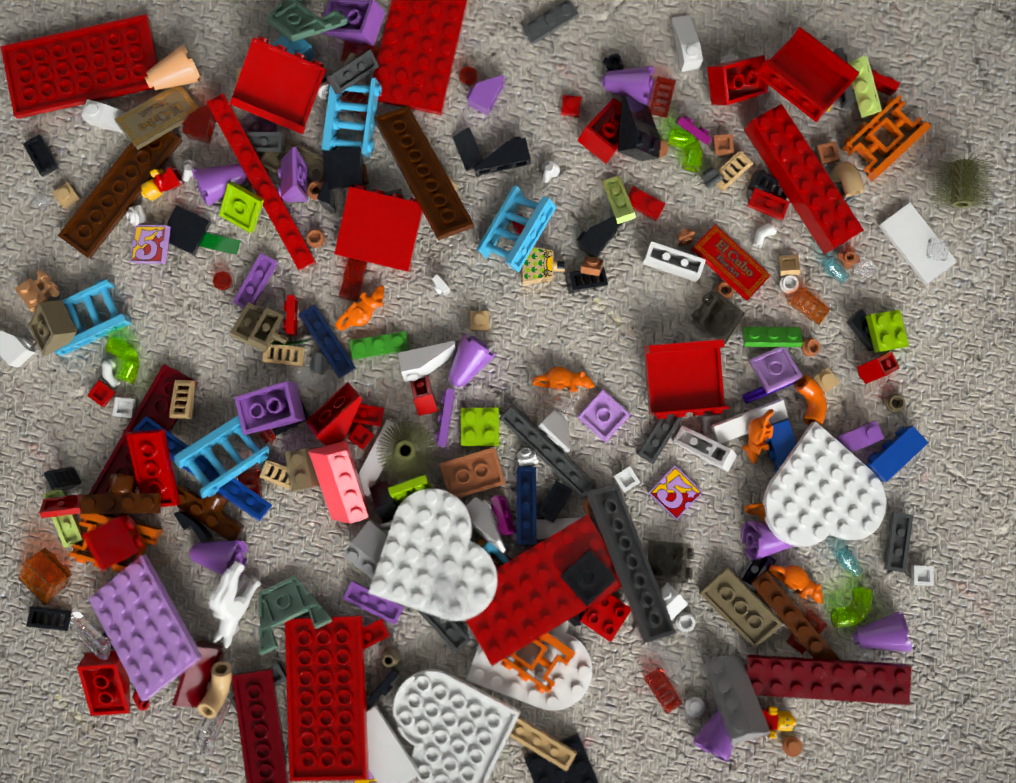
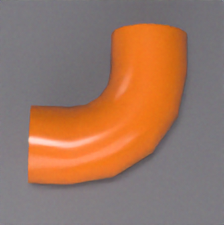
M804 375L795 384V390L802 394L807 402V410L803 421L807 425L816 421L822 426L827 411L825 394L814 379L809 375Z

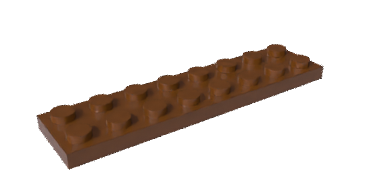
M405 106L375 116L374 122L436 238L441 240L473 228L474 223L410 107Z
M169 131L139 150L130 143L58 236L91 259L124 217L129 207L141 195V185L153 179L150 171L161 169L182 143V139Z

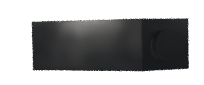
M514 137L504 143L474 167L475 175L480 176L530 165L531 158L526 137Z
M615 216L590 227L587 232L583 231L578 237L577 247L590 257L597 258L624 222L617 224Z

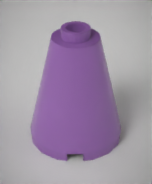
M644 66L608 71L606 75H603L602 86H605L606 91L620 96L626 95L644 105H649L648 100L651 101L654 88V80L651 78V74H655V67Z
M239 163L192 170L194 180L197 179L198 190L207 206L224 197L229 182L233 181L238 185H242L246 182L247 177Z
M464 333L448 375L450 378L449 382L458 388L460 386L464 387L495 357L496 351L493 350L491 353L488 350L489 346L472 335L468 338V333Z
M751 520L743 525L741 539L742 543H746L747 549H744V552L751 560H758L793 547L778 539L771 532L766 522Z
M240 540L197 542L190 549V557L193 562L223 576L235 561L241 563L244 567L246 566L247 559L244 558V552L248 553L246 543Z
M896 612L855 628L856 632L852 633L854 644H859V648L911 652L912 650L911 640L907 641L909 630L902 612Z
M717 709L692 742L705 752L728 762L733 745L730 743L719 710Z

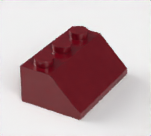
M203 640L195 643L202 658L181 674L172 706L198 708V705L209 689L212 666L223 660L224 653L222 650L224 646Z

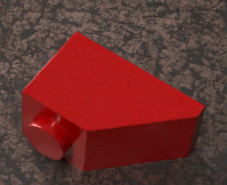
M891 351L858 366L857 369L860 379L867 384L900 369Z
M429 375L416 381H410L418 415L422 416L437 412Z

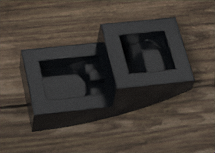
M183 511L174 513L183 530H190L192 528L200 542H206L213 537L207 528L191 515Z

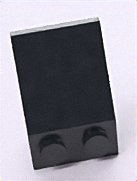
M626 95L622 96L618 152L641 162L659 159L661 139L649 106Z

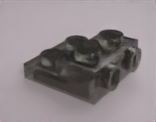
M710 291V293L708 292L702 297L701 301L703 304L701 307L693 311L691 315L693 319L690 323L703 333L709 334L715 340L724 339L725 345L745 313L719 292Z
M649 540L648 562L655 580L688 583V579H692L693 568L689 567L690 559L693 560L694 548H691V543Z

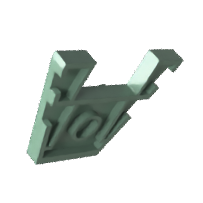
M285 0L283 4L279 3L267 17L268 24L292 42L348 24L347 17L336 9L326 16L319 18L300 4L304 0Z
M295 575L259 592V653L261 655L278 648L273 628L309 611L316 629L333 621L330 615Z

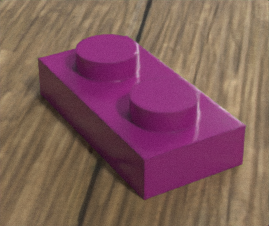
M685 115L684 118L679 116L675 121L676 124L704 144L708 145L712 138L708 136L710 132L701 126L699 129L693 125L694 121Z
M496 495L491 497V508L496 514L497 527L501 534L513 535L517 533L506 496Z

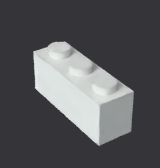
M651 241L642 264L697 282L701 276L706 259Z

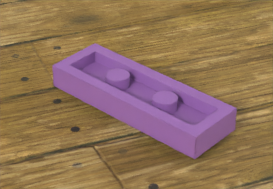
M260 253L233 303L242 308H245L248 302L255 305L279 263Z
M446 389V393H442L441 404H444L443 412H439L438 423H441L440 431H436L435 442H438L439 447L447 448L455 396L454 389Z
M351 581L343 597L344 600L396 625L405 606L369 594V588Z

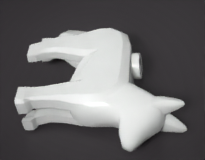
M236 561L224 573L219 584L214 588L209 597V606L214 611L212 615L220 619L219 628L213 642L215 643L223 637L225 648L229 647L233 635L239 631L238 622L246 611L253 593L261 585L256 579L252 584V579L244 574L238 583V577L245 567Z

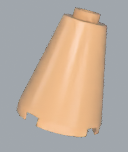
M184 45L176 48L146 72L147 76L144 78L150 88L154 87L155 90L202 81L192 58L187 55L188 51Z

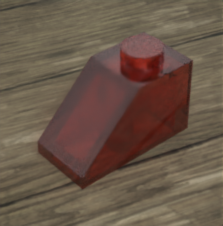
M208 104L190 113L187 116V120L184 121L182 129L188 139L211 143L216 119Z

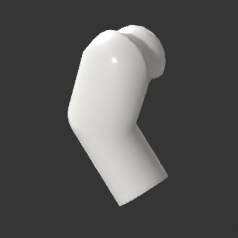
M767 223L758 228L753 246L761 248L764 237L775 235L777 227L772 223Z
M109 359L102 364V376L112 388H116L120 384L112 370L116 368V362L113 359Z

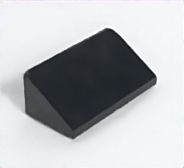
M470 127L452 137L466 171L474 169L475 166L483 161Z
M324 182L317 199L324 209L336 214L334 192L330 185Z
M771 556L758 560L750 559L739 578L754 593H757L758 591L751 584V581L765 570L768 571L771 565H775L776 560Z

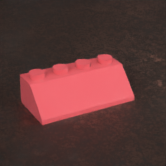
M348 441L309 450V455L331 519L349 524L369 519V506Z

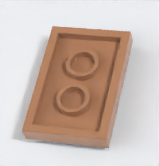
M495 447L439 463L447 492L455 495L457 498L506 484Z

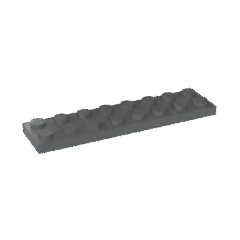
M615 485L590 490L586 495L643 643L647 644L676 634L619 486Z

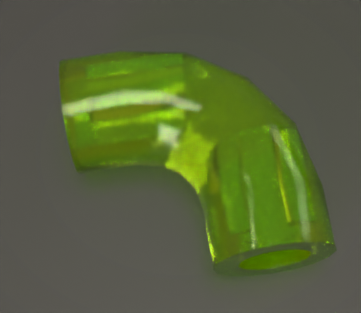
M672 127L668 146L677 147L683 152L682 169L693 173L700 172L702 148L699 141L688 131Z
M112 335L107 341L105 351L116 356L120 361L119 368L114 377L133 385L140 368L139 355L131 343L117 335Z
M853 587L851 604L846 608H833L831 610L833 627L846 628L855 626L865 620L871 611L873 589Z

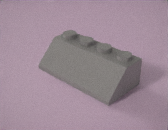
M370 519L349 544L343 556L373 579L388 532Z
M720 656L704 661L703 669L731 745L770 734L741 656Z

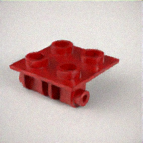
M610 594L587 608L580 622L609 642H612L631 610L630 607Z

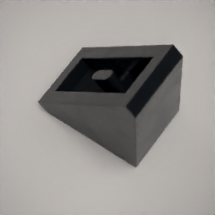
M387 480L369 487L375 510L383 523L393 520L398 509L397 503L389 494L388 488H390Z

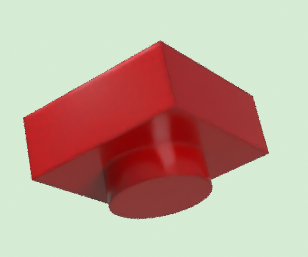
M563 95L561 115L579 117L582 97Z
M98 380L87 396L101 407H105L116 394V391L103 381Z
M359 423L347 439L364 450L375 434Z

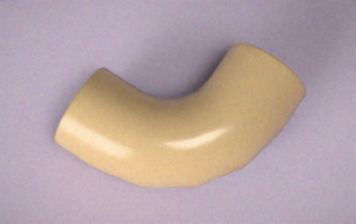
M841 162L831 169V180L837 184H842L845 197L855 196L865 191L860 173L853 164Z
M222 661L212 666L209 689L198 705V711L206 718L211 719L217 715L229 693L232 680V666L229 663Z

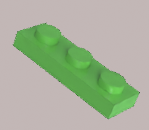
M743 327L742 329L744 347H801L803 344L800 327Z
M406 331L349 340L353 360L409 351Z

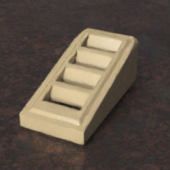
M741 150L719 169L727 181L726 184L722 180L716 184L722 192L753 165ZM732 164L739 171L738 173L731 167ZM725 170H727L733 176L732 179L728 176Z
M270 344L266 353L263 352V362L266 364L304 366L305 348ZM271 349H274L273 359H270ZM279 350H282L281 360H278ZM287 350L290 351L289 361H286ZM295 351H298L297 362H294Z
M175 380L169 418L193 419L195 381ZM180 386H189V390H180ZM179 393L188 394V397H179ZM179 401H187L186 405H178ZM178 409H185V412H178Z
M266 460L260 478L290 489L289 479L287 478L286 483L283 482L287 473L286 466L272 460ZM274 466V470L270 477L268 476L271 467ZM279 469H282L279 479H275Z

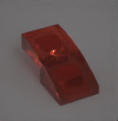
M345 40L340 60L346 61L350 53L359 56L366 50L371 49L379 64L382 48L366 43L359 45Z
M352 258L348 259L343 274L344 280L339 292L340 298L358 302L367 262Z

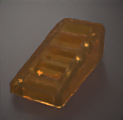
M802 286L797 289L788 302L791 307L818 325L821 324L830 311V308ZM803 296L804 299L800 304L798 300ZM807 300L810 301L807 308H805L804 305L807 302ZM813 305H816V308H815L814 311L811 313V312H810V309L812 308ZM822 309L823 311L820 316L816 317L815 315L818 310Z

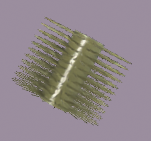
M965 154L964 159L959 158L960 160L954 159L953 162L940 163L946 165H933L947 167L945 168L947 171L938 172V174L942 175H933L941 176L937 178L941 180L933 181H941L937 184L946 185L935 189L940 188L946 191L933 193L940 195H934L938 198L932 199L940 200H934L937 203L931 204L942 205L941 202H947V204L944 203L943 205L950 206V208H961L962 212V208L973 207L975 204L988 203L987 200H993L985 198H990L987 195H994L986 194L989 193L986 190H993L986 188L994 186L981 188L985 185H980L984 183L981 181L985 179L990 180L986 177H994L985 176L990 174L986 172H993L986 171L992 169L986 167L992 166H985L988 164L979 165V163L985 162L976 161L975 158L974 160L965 159Z
M405 421V427L403 422H401V426H399L400 423H397L398 428L393 424L394 427L391 428L394 433L390 428H387L389 432L385 431L391 438L383 434L389 440L383 439L394 444L395 446L391 448L395 449L390 450L395 451H376L391 452L376 455H388L379 458L380 460L387 458L379 463L388 461L381 466L387 465L383 469L389 468L387 472L390 471L389 475L393 473L392 477L395 474L396 478L399 477L402 480L403 478L407 480L408 474L410 479L416 478V475L418 477L422 476V472H426L421 466L429 471L423 464L429 468L432 467L424 462L430 463L421 458L424 456L419 455L421 453L418 452L436 450L424 449L436 447L435 445L423 447L436 443H427L434 440V438L427 440L432 435H429V431L425 434L427 429L423 428V426L420 429L417 426L418 423L415 426L413 423L411 426L408 423L407 427V422ZM409 445L411 447V453L410 455L405 456L403 454V448Z

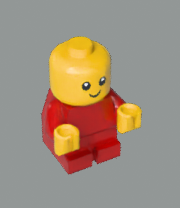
M169 167L166 169L167 172L164 169L150 171L151 176L156 179H150L141 185L142 196L153 201L162 196L163 192L174 190L184 185L185 182L182 180L176 167Z
M768 705L767 708L761 707L770 734L767 735L768 738L776 739V730L791 731L793 726L796 725V718L793 717L792 712L781 711L771 705Z

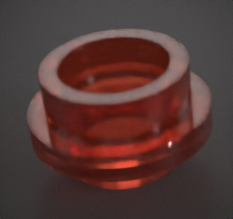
M470 66L463 67L459 72L460 81L464 85L474 84L477 80V71Z
M220 271L214 275L213 285L218 290H227L232 285V277L227 272Z
M270 429L260 431L259 437L265 444L269 442L272 445L274 443L273 440L276 439Z

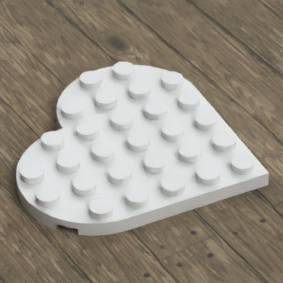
M815 421L811 422L769 482L763 497L766 514L765 521L771 532L778 539L792 546H812L824 540L829 534L843 540H859L868 537L880 526L886 510L885 491L876 474Z
M424 489L411 494L400 504L394 515L369 594L452 621L470 619L486 609L496 592L497 571L490 555L481 546L470 541L472 535L471 517L459 498L441 489Z
M566 621L548 633L575 651L576 654L567 666L560 661L557 662L548 676L556 683L550 693L545 691L542 694L534 688L535 683L530 680L525 682L517 676L518 671L513 668L508 670L501 665L502 661L491 666L480 645H478L466 680L538 708L555 711L574 705L585 695L592 679V663L585 646L575 636L567 633L569 621ZM545 640L541 642L548 647L542 656L552 662L556 654L562 658L566 656ZM531 642L515 652V654L531 665L541 647ZM511 656L507 657L512 662H514V658H512ZM537 663L533 671L527 667L524 668L525 671L545 685L548 683L542 679L547 669Z
M436 669L423 670L411 675L398 689L393 704V715L399 732L410 744L415 746L411 759L420 772L415 777L416 783H486L521 712L454 675Z

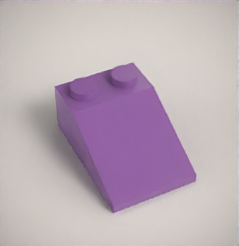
M329 0L323 17L336 9L347 17L348 24L322 32L321 34L358 45L374 46L385 15V11L375 0Z
M292 147L281 159V166L278 167V175L281 178V185L278 187L279 196H282L285 202H308V165L298 149Z
M285 381L234 397L243 435L306 420L296 382Z

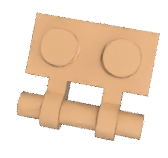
M42 270L36 272L37 280L33 281L32 278H29L14 288L33 314L39 302H48L49 297H57L59 295L57 285L51 282L50 276Z

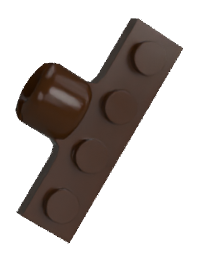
M130 474L111 475L109 477V490L105 494H81L80 514L161 513V493H135L134 476Z
M183 484L177 486L180 504L177 507L228 541L238 539L245 526L224 512L228 499L218 492L211 497L206 496L202 498Z

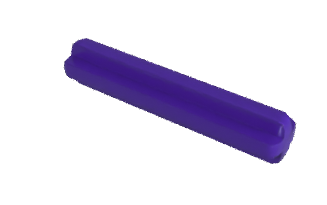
M797 381L768 394L763 386L743 394V401L745 404H748L795 384Z

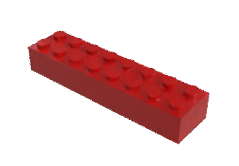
M782 104L751 120L744 129L745 133L772 175L778 180L781 189L824 255L864 231Z

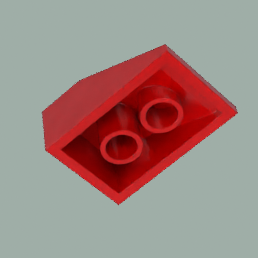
M765 55L707 67L711 105H730L768 93V85L756 76L765 62Z
M614 97L585 127L577 140L605 164L618 152L622 103Z
M347 382L305 422L316 438L325 446L342 442L346 438L362 398L350 383Z
M129 514L118 517L82 534L101 571L146 549L145 540L137 532L135 521Z
M116 651L85 653L77 666L90 715L130 713L129 676Z

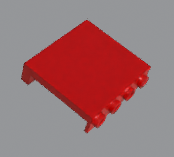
M799 27L793 37L770 60L767 59L762 64L756 76L817 122L847 90L860 72L803 28Z
M259 35L257 38L253 37L229 104L303 134L327 69L323 68L324 64L313 60L312 63L306 61V56L295 52L294 55L288 53V48L276 44L275 47L268 44L269 40Z
M355 185V188L349 187L334 254L411 273V261L423 213L415 198H410V201L405 200L402 195L392 193V196L384 195V191L374 189L373 192L366 191V187Z
M724 339L644 346L649 415L656 416V419L668 418L667 415L674 414V417H686V413L693 412V416L705 415L704 411H711V414L723 413L724 409H729V406H725L720 351V348L724 347Z

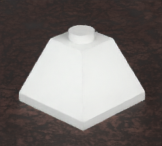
M554 410L538 428L567 454L570 451L569 424L566 422L568 418L561 411L557 413Z

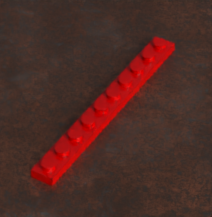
M223 93L207 101L211 112L257 196L264 199L263 206L297 269L300 271L316 262L226 96Z

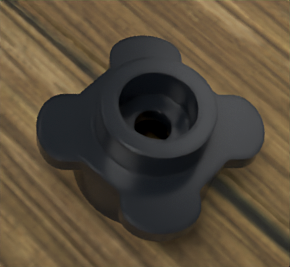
M619 54L610 55L603 59V64L607 68L606 72L624 69Z

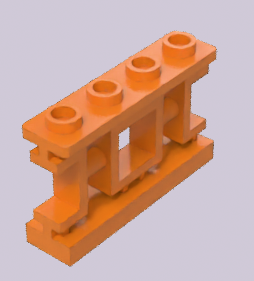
M900 95L895 99L891 97L883 105L885 108L870 117L872 121L868 124L864 122L857 129L859 132L857 135L853 136L851 134L843 142L845 146L841 150L843 152L846 150L849 157L857 151L869 163L863 171L869 174L867 177L871 181L875 180L932 127L927 121L923 123L921 117L913 123L900 110L906 104L905 101L902 102L900 100L902 98ZM895 106L896 109L893 110L891 114L897 119V121L892 123L886 117L882 122H880L879 119L890 108ZM882 126L895 138L887 148L873 135ZM903 126L909 132L916 127L917 130L901 143L900 140L905 135L899 128ZM868 130L870 133L865 139L870 143V146L866 148L859 142L853 147L852 144ZM876 150L883 157L889 151L891 154L874 168L873 165L878 160L872 153Z
M80 514L79 518H82V521L79 522V525L88 527V532L97 527V524L91 523L90 520L105 524L118 517L108 514ZM135 522V528L138 533L150 536V538L143 537L145 547H147V544H158V537H161L163 529ZM85 540L83 545L73 544V551L69 553V556L75 557L74 561L81 563L90 561L93 562V566L99 567L93 555L81 552V550L90 551ZM146 549L136 553L135 560L144 555ZM119 562L111 566L112 571L120 573L129 564Z
M546 633L533 641V643L541 647V650L531 665L515 653L510 655L515 659L514 662L508 658L503 659L501 665L508 670L513 668L518 671L517 676L525 682L530 680L535 683L534 688L542 694L545 691L550 693L552 687L556 684L548 676L557 662L560 661L567 666L576 654L568 646L549 633ZM545 640L566 656L562 658L556 654L552 662L542 656L548 647L541 642ZM537 663L547 669L542 679L548 683L545 685L525 671L524 668L527 667L533 671Z

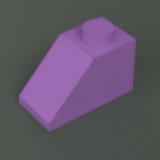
M500 75L476 83L474 89L470 88L467 94L468 106L489 116L505 85V76Z
M871 421L834 438L850 452H853L884 439V436L877 421Z

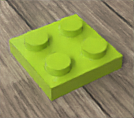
M231 181L227 184L219 216L252 233L256 229L264 199Z
M901 310L866 316L875 353L909 347Z
M499 407L461 408V446H499Z
M426 475L392 486L388 488V491L397 504H401L411 494L433 488Z

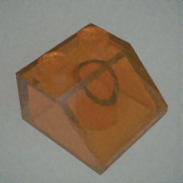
M43 548L25 561L18 579L46 606L68 584L72 574L68 567L62 565L57 560L54 553Z

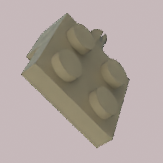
M249 302L230 332L231 337L265 353L274 340L285 345L289 338L278 333L284 315L267 307L264 310Z

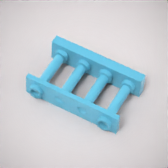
M371 78V86L353 84L340 94H335L330 85L322 150L331 151L337 149V147H360L362 154L370 158L371 153L374 151V117L376 116L378 96H381L382 87L376 78ZM345 91L369 93L368 104L343 102L341 100L342 93ZM340 111L367 112L366 123L340 121ZM342 128L365 131L363 142L340 140L337 138V130Z
M514 185L476 250L487 259L491 252L506 258L505 262L513 270L519 272L557 207L546 196H543L539 203L524 198V193L518 186ZM519 204L534 209L530 219L515 214ZM510 220L525 226L520 235L505 230ZM501 236L516 242L511 251L495 246Z
M105 279L95 282L94 286L63 300L65 307L69 310L72 323L76 325L77 332L71 343L54 351L55 354L64 356L132 324L129 316L118 313L109 293V289L116 287L113 282ZM98 294H102L111 314L110 320L105 322L100 320L91 300L92 297ZM83 301L93 321V327L88 330L83 329L74 309L75 305Z
M238 415L176 454L174 459L179 469L183 466H188L203 486L200 489V495L202 498H205L206 496L211 497L216 494L220 487L256 463L264 462L268 458L269 447L265 446L260 450L248 434L243 435ZM234 433L238 434L253 455L243 460L228 441V437ZM217 444L222 445L237 464L229 471L223 467L211 451ZM200 455H205L220 475L211 483L194 462Z

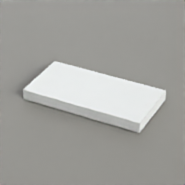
M908 203L879 225L880 229L924 285L931 282L957 262L911 203Z
M376 705L366 712L369 770L377 783H408L417 777L420 772Z

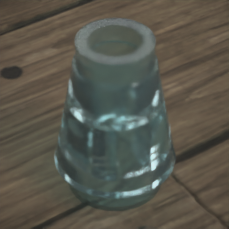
M830 256L821 265L826 274L841 284L850 277L839 259L834 256Z
M842 548L835 554L836 562L853 577H857L862 573V569L852 550Z

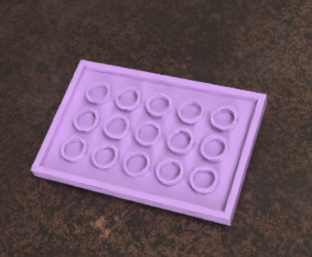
M141 555L88 599L141 701L148 700L202 658L200 651L147 555Z

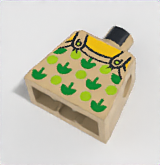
M533 247L523 264L522 285L552 281L553 271L564 272L565 260H553L554 252L552 250Z

